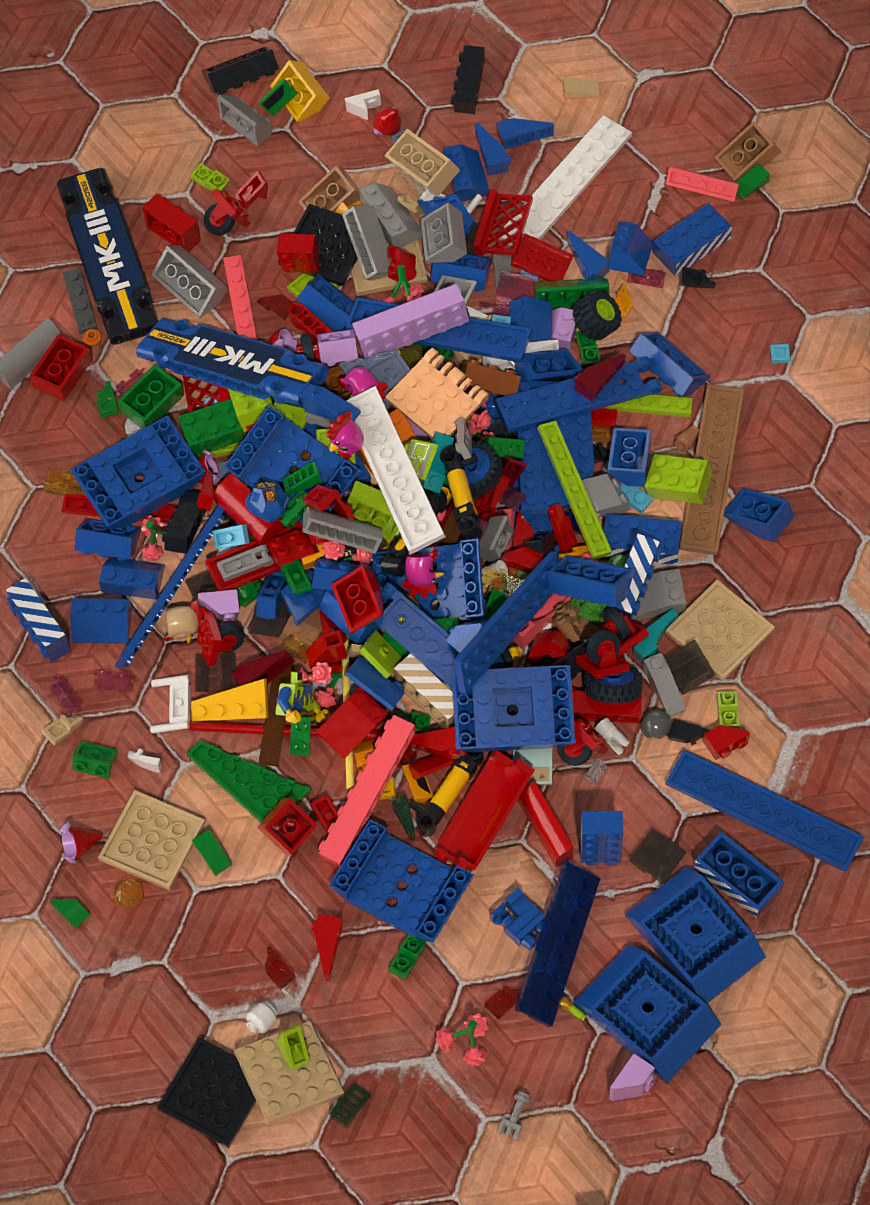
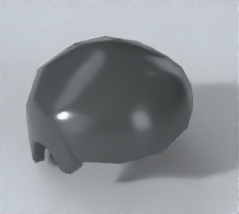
M651 710L642 718L640 723L641 732L647 738L661 739L670 732L672 719L665 711Z

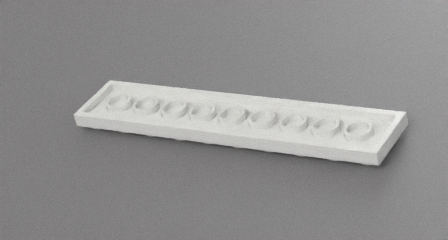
M603 115L533 193V202L523 235L526 233L541 240L632 137V132ZM519 214L516 217H514L513 220L517 222L523 216ZM509 220V222L504 226V228H507L513 223ZM515 228L508 233L513 236L518 232V229ZM505 234L498 239L504 241L508 239V237ZM512 242L508 244L513 248L514 244Z
M376 386L346 400V402L361 411L354 422L359 426L364 436L362 449L409 553L413 554L445 538L444 532Z

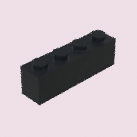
M464 45L463 52L459 54L461 65L457 66L456 76H458V80L454 81V91L456 92L451 97V105H454V112L475 114L485 61V47Z
M186 490L183 497H180L178 508L174 509L173 518L169 519L167 531L164 530L162 535L164 550L187 554L207 511L196 506L200 492Z

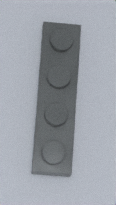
M80 268L63 272L80 335L90 329L97 330Z

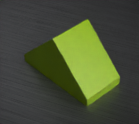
M296 1025L281 1032L277 1045L290 1069L294 1070L309 1063L310 1059L301 1026Z

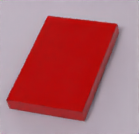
M524 233L517 255H514L510 265L547 282H556L564 279L574 255Z

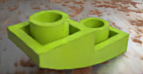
M202 163L190 175L193 181L211 191L218 189L221 192L230 182V179L217 170L212 171Z
M717 691L719 725L740 729L737 691Z

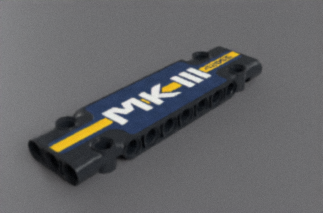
M96 168L59 180L57 188L66 212V218L110 343L117 345L146 336L159 321L117 197L115 198L106 170L104 168Z

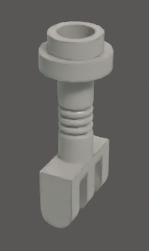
M521 1091L515 1094L514 1099L517 1102L509 1121L502 1118L497 1130L498 1133L501 1134L505 1126L507 1127L505 1136L509 1137L511 1131L515 1130L512 1139H518L522 1126L517 1124L518 1117L524 1104L529 1105L530 1095Z

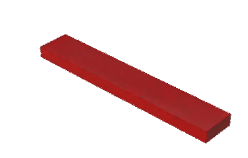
M65 494L62 513L100 517L87 496ZM167 504L139 521L143 522V519H148V516L151 515L159 517L160 522L163 524H168L169 519L173 518L176 506Z

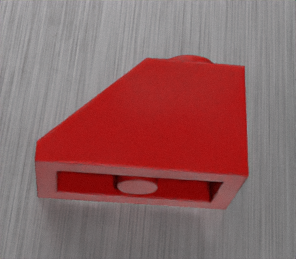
M523 546L503 554L501 560L507 565L508 569L529 576L542 561L543 555Z

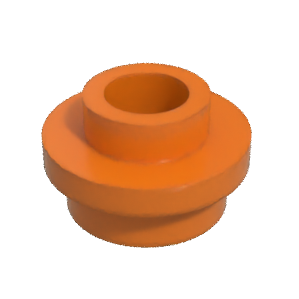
M95 329L87 330L83 335V341L86 345L95 347L101 341V334Z

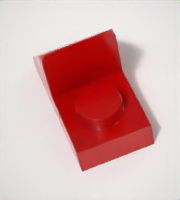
M257 170L234 195L242 208L247 209L258 197L267 199L268 184L260 171Z

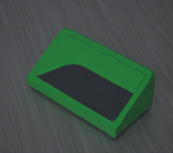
M282 79L258 103L274 116L297 95V91L291 83Z

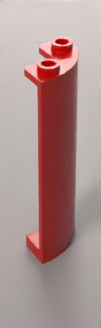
M498 750L492 752L432 852L436 854V858L443 863L448 861L467 871H475L535 769L520 759L511 760Z

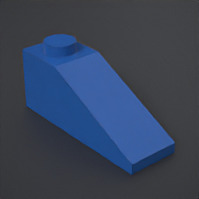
M512 118L497 123V135L504 149L554 136V125L552 122Z
M475 123V135L487 175L508 172V164H511L509 153L506 154L504 147L479 123Z
M568 232L567 243L583 277L587 280L603 278L610 272L608 269L609 260L574 233Z
M309 383L299 395L305 412L336 421L340 414L344 415L347 411L352 413V421H355L361 413L358 408L326 388Z
M281 571L267 576L257 595L256 617H262L267 620L276 619L282 604L280 591L287 585Z

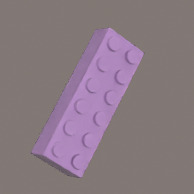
M457 284L352 323L359 347L364 359L373 357L374 354L409 346L419 340L427 339L432 335L461 326L469 322L461 292Z

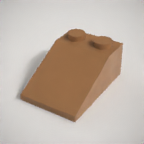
M753 121L714 158L736 182L756 165L761 164L765 166L781 153V150Z
M336 165L298 202L305 211L308 205L312 204L335 212L342 202L348 207L360 201L359 188L348 173Z
M319 608L315 610L298 626L295 625L294 618L290 613L278 640L305 653L323 635L319 614L321 610Z

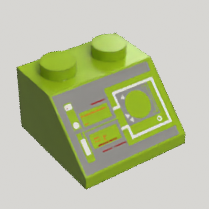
M412 439L404 443L403 446L420 482H423L427 478L438 445Z

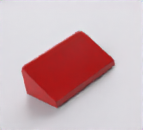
M434 755L410 765L409 769L413 779L417 780L453 765L454 760Z

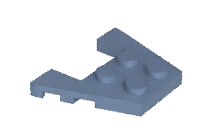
M396 349L374 354L370 358H358L353 362L346 363L345 361L339 364L345 376L357 367L362 366L368 369L377 378L379 383L387 384V390L383 391L385 395L411 371ZM385 398L383 399L385 407L388 410L392 405L389 402H387Z

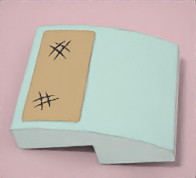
M553 748L513 750V761L520 759L535 769L527 785L534 781L537 785H552Z

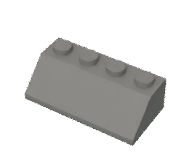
M374 182L359 189L361 205L374 206L384 237L390 246L393 245L401 248L423 238L421 228L407 208L397 201L398 195L392 187Z
M181 245L167 246L151 274L199 318H202L218 305L228 289L222 281Z

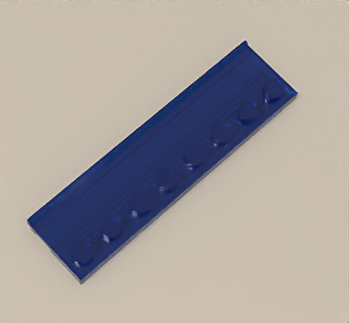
M568 860L563 863L515 1007V1011L522 1012L528 1015L529 1018L547 1027L553 1026L559 1008V1000L563 996L601 879L573 865Z

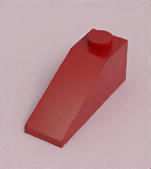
M455 726L414 735L409 744L412 749L448 759H457L460 756L467 755V751L456 750Z
M318 914L317 920H313L311 931L314 932L325 981L329 982L343 928V921L339 917Z

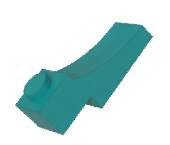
M435 431L431 443L437 444L438 447L427 478L421 482L423 488L440 493L446 477L445 467L440 460V454L445 448L452 447L453 437Z
M671 609L647 627L649 635L642 642L634 646L633 656L642 665L643 660L658 654V644L665 635V630L678 618V613L674 609Z

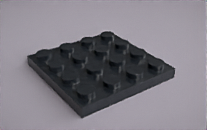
M309 204L293 234H315L321 258L318 272L304 274L313 277L320 274L328 282L343 287L358 260L342 214Z
M199 1037L157 1106V1110L229 1149L257 1101L236 1056Z

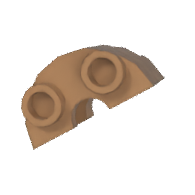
M570 601L565 604H558L554 609L555 614L553 616V622L557 629L562 632L566 639H570L572 642L580 640V631L577 628L580 626V617Z

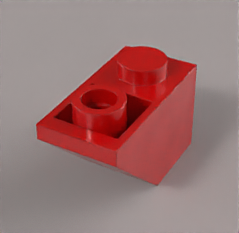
M340 630L321 635L305 652L310 669L316 666L317 662H327L330 664L348 659Z
M719 725L704 734L703 743L715 760L719 758L724 759L733 750L744 748L749 742L750 733L746 730Z

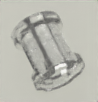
M593 759L591 768L588 772L584 773L583 777L587 782L597 786L600 783V777L604 772H607L608 767L602 761Z

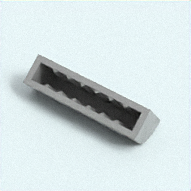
M353 206L345 211L342 216L365 280L387 277L391 259L387 258L388 245L374 206Z
M47 318L0 358V381L10 390L34 370L58 334L61 335L50 319Z
M307 507L303 513V533L375 554L382 541V529L379 527L350 520L325 511H319L311 507Z

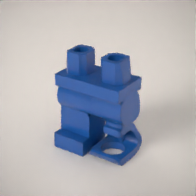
M518 887L505 899V902L490 914V920L495 925L505 926V934L515 941L518 947L522 944L525 948L531 950L537 944V940L532 934L536 931L542 937H545L551 928L545 921L546 916L523 895L524 893ZM506 908L516 917V919H512L510 915L507 916Z

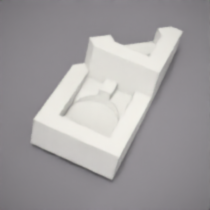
M142 748L138 749L137 753L128 752V759L138 766L153 772H161L162 764L160 758L145 756Z

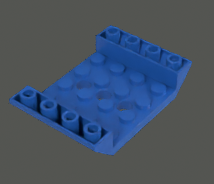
M269 405L224 466L254 489L258 480L263 479L280 485L283 483L282 479L290 475V470L293 467L301 469L307 464L316 461L323 481L319 485L328 486L332 490L336 489L341 496H343L361 471L333 451L330 452L329 448L290 422L284 415ZM310 452L311 458L308 461H303L301 459L302 453ZM317 485L304 489V491L309 493ZM298 492L288 495L290 501ZM330 506L322 511L330 513L333 508ZM302 516V518L299 520V522L302 523V524H303V516Z
M478 538L462 540L460 544L424 548L414 553L430 554L433 549H438V558L433 562L437 563L436 572H443L444 575L436 580L439 585L435 594L428 592L426 598H422L419 592L416 596L410 595V589L404 590L402 588L403 582L407 580L406 573L404 576L398 577L381 571L383 557L390 555L388 551L372 553L373 572L380 589L387 582L390 583L432 620L459 617L463 622L485 616L480 542ZM381 591L384 611L393 600L386 597ZM435 600H438L440 603L437 610H434L432 607Z
M369 820L330 882L329 887L349 904L407 935L410 933L423 941L434 943L473 879L474 874L458 865L453 869L388 835L386 827ZM410 866H415L418 868V871L415 874H409L407 869ZM399 883H406L408 888L404 891L398 890L397 885ZM395 899L398 904L395 907L387 906V901Z

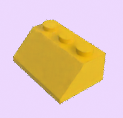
M289 60L270 85L273 88L284 79L294 86L297 95L285 107L297 122L319 112L330 98L303 62Z

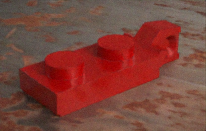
M561 504L548 507L560 552L561 554L571 553L573 547H579L569 515L566 516L563 512Z

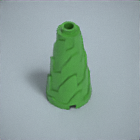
M623 554L615 555L610 558L607 564L625 567L628 558ZM572 598L571 600L574 609L576 607L579 609L577 614L583 619L597 624L600 620L601 623L604 621L602 613L609 606L591 603L582 599L576 600Z

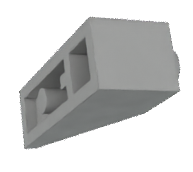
M662 653L643 660V671L664 711L670 717L686 711L670 668Z

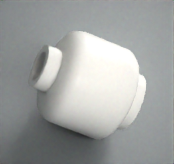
M258 1003L246 1015L247 1027L252 1032L264 1034L276 1023V1010L268 1003Z

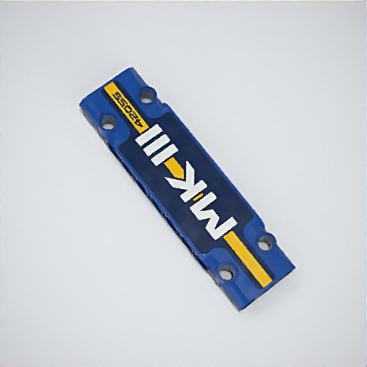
M162 318L139 343L136 349V354L139 358L152 362L156 361L159 368H168L174 373L263 400L267 399L270 395L274 397L277 404L290 403L300 407L303 406L299 395L309 383L321 386L329 373L328 366L310 361L303 354L296 355L287 349L201 324L193 327L186 320L176 322Z

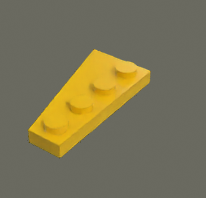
M262 679L192 701V721L268 718L267 680Z

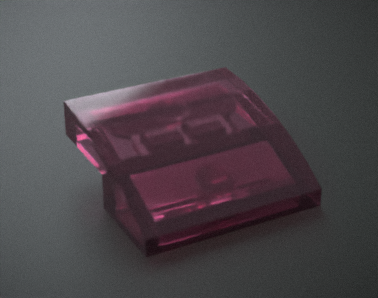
M500 270L495 304L510 307V301L525 296L533 298L536 275Z

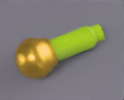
M562 997L559 1000L558 1005L561 1010L569 1011L583 1021L586 1019L587 1016L584 1012L573 1005L569 997Z

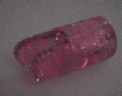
M480 302V307L493 309L491 315L510 317V306Z

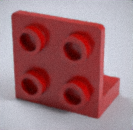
M318 484L302 499L306 506L316 510H326L331 506L338 515L350 520L355 519V516L352 514L353 509L347 503H343L341 500L342 496L336 489L332 490L328 486L324 487Z

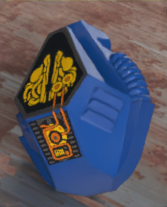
M266 479L258 480L253 492L246 498V506L254 516L261 518L265 522H276L279 517L285 514L290 497H288L279 484Z

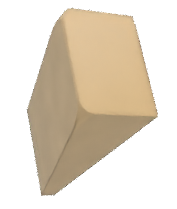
M564 77L565 99L599 97L598 81Z

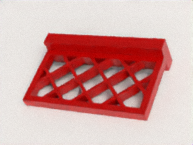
M490 189L473 243L476 255L483 257L484 254L517 255L533 202L532 195L498 194L497 190ZM502 200L510 201V203L505 205L504 207H502L501 205ZM521 201H527L526 205L521 208L517 205ZM513 206L517 209L511 214L507 213V210ZM504 213L506 217L498 221L496 219L497 216ZM521 214L523 217L515 222L513 218ZM509 220L513 223L507 228H504L502 226ZM500 227L502 231L494 235L492 231ZM517 228L518 232L513 236L508 233ZM506 234L508 239L500 243L498 238ZM494 241L498 244L493 248H487ZM511 242L514 244L513 249L504 248V246Z
M182 375L189 413L193 412L197 405L203 408L211 406L215 401L214 399L219 402L231 399L227 388L214 385L218 389L214 394H211L208 390L213 384L208 383L204 389L198 387L201 383L200 380H196L194 384L188 383L190 377ZM195 390L200 392L196 400L191 398ZM205 395L211 397L207 404L200 402Z

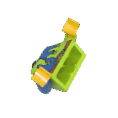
M291 672L290 683L280 684L276 715H284L288 722L297 723L301 720V716L314 715L316 713L315 719L317 722L326 721L331 716L330 712L326 709L320 710L321 707L313 697L312 685L302 683L303 672Z

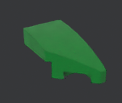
M110 380L105 383V388L96 394V402L101 418L119 414Z
M51 900L49 902L74 929L90 916L77 900Z

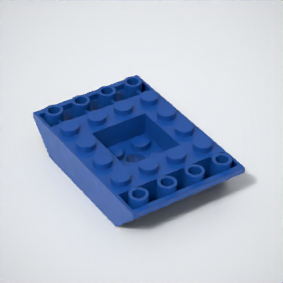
M168 415L70 469L107 529L130 526L183 496L186 490L192 491L206 474ZM137 476L145 477L142 482H136L135 478Z
M570 665L487 669L485 674L480 677L466 694L459 692L456 672L451 671L456 750L491 752L496 750L548 749L575 744ZM515 706L518 709V713L511 716L507 713V708Z
M688 867L684 868L625 914V917L682 983L706 1004L766 958L760 944L750 929L705 878ZM696 925L702 929V932L700 934H693L690 928Z
M627 945L574 1001L578 1008L632 1055H637L655 1067L654 1074L666 1084L670 1082L721 1026V1023L705 1002L645 951L631 945ZM649 1003L653 1005L654 1010L647 1013L643 1011L642 1006Z

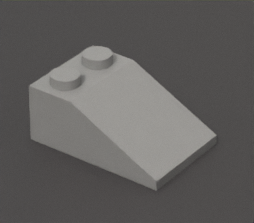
M680 569L660 571L653 574L651 580L647 579L648 588L644 598L640 597L639 599L641 602L637 616L633 615L630 620L661 617L671 609H674L678 614H682L685 611L686 599Z

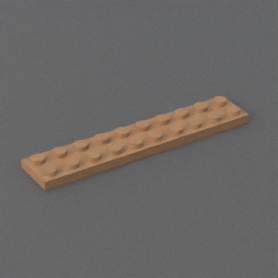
M707 384L695 459L708 460L713 473L704 503L687 502L680 550L718 555L744 389Z

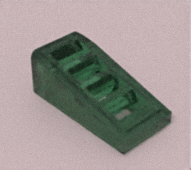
M403 795L392 801V808L409 839L413 841L415 840V829L406 795Z
M354 1083L329 1113L330 1118L347 1129L371 1097V1094ZM354 1091L361 1094L363 1098L359 1099L353 1094ZM349 1098H352L353 1100L358 1102V1104L354 1105L349 1101ZM345 1104H347V1105H348L349 1107H351L353 1110H352V1111H349L348 1109H346V1108L343 1107V1106H344ZM340 1110L346 1113L348 1116L344 1117L343 1115H341L339 1113Z

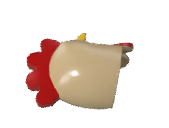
M195 600L191 602L190 606H176L166 609L168 632L163 635V640L170 641L175 635L183 633L186 635L187 643H190L192 636L201 631V620H204L205 607L199 608V602Z

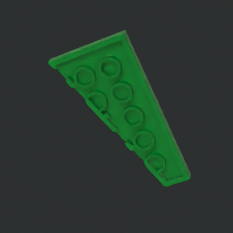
M201 740L186 753L192 762L260 823L282 798H291L298 805L311 792V788L307 786H301L291 779L278 776L275 772L241 760L240 757L225 753L221 749Z

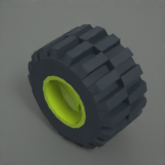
M602 290L591 291L578 300L573 307V317L575 318V324L578 326L577 328L582 331L584 336L587 335L589 339L594 341L602 340L621 326L622 317L620 315L622 313L615 299Z

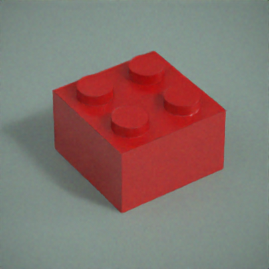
M279 234L276 253L283 272L312 273L319 271L321 252L315 234Z
M282 798L257 828L284 854L293 855L318 825L291 798Z

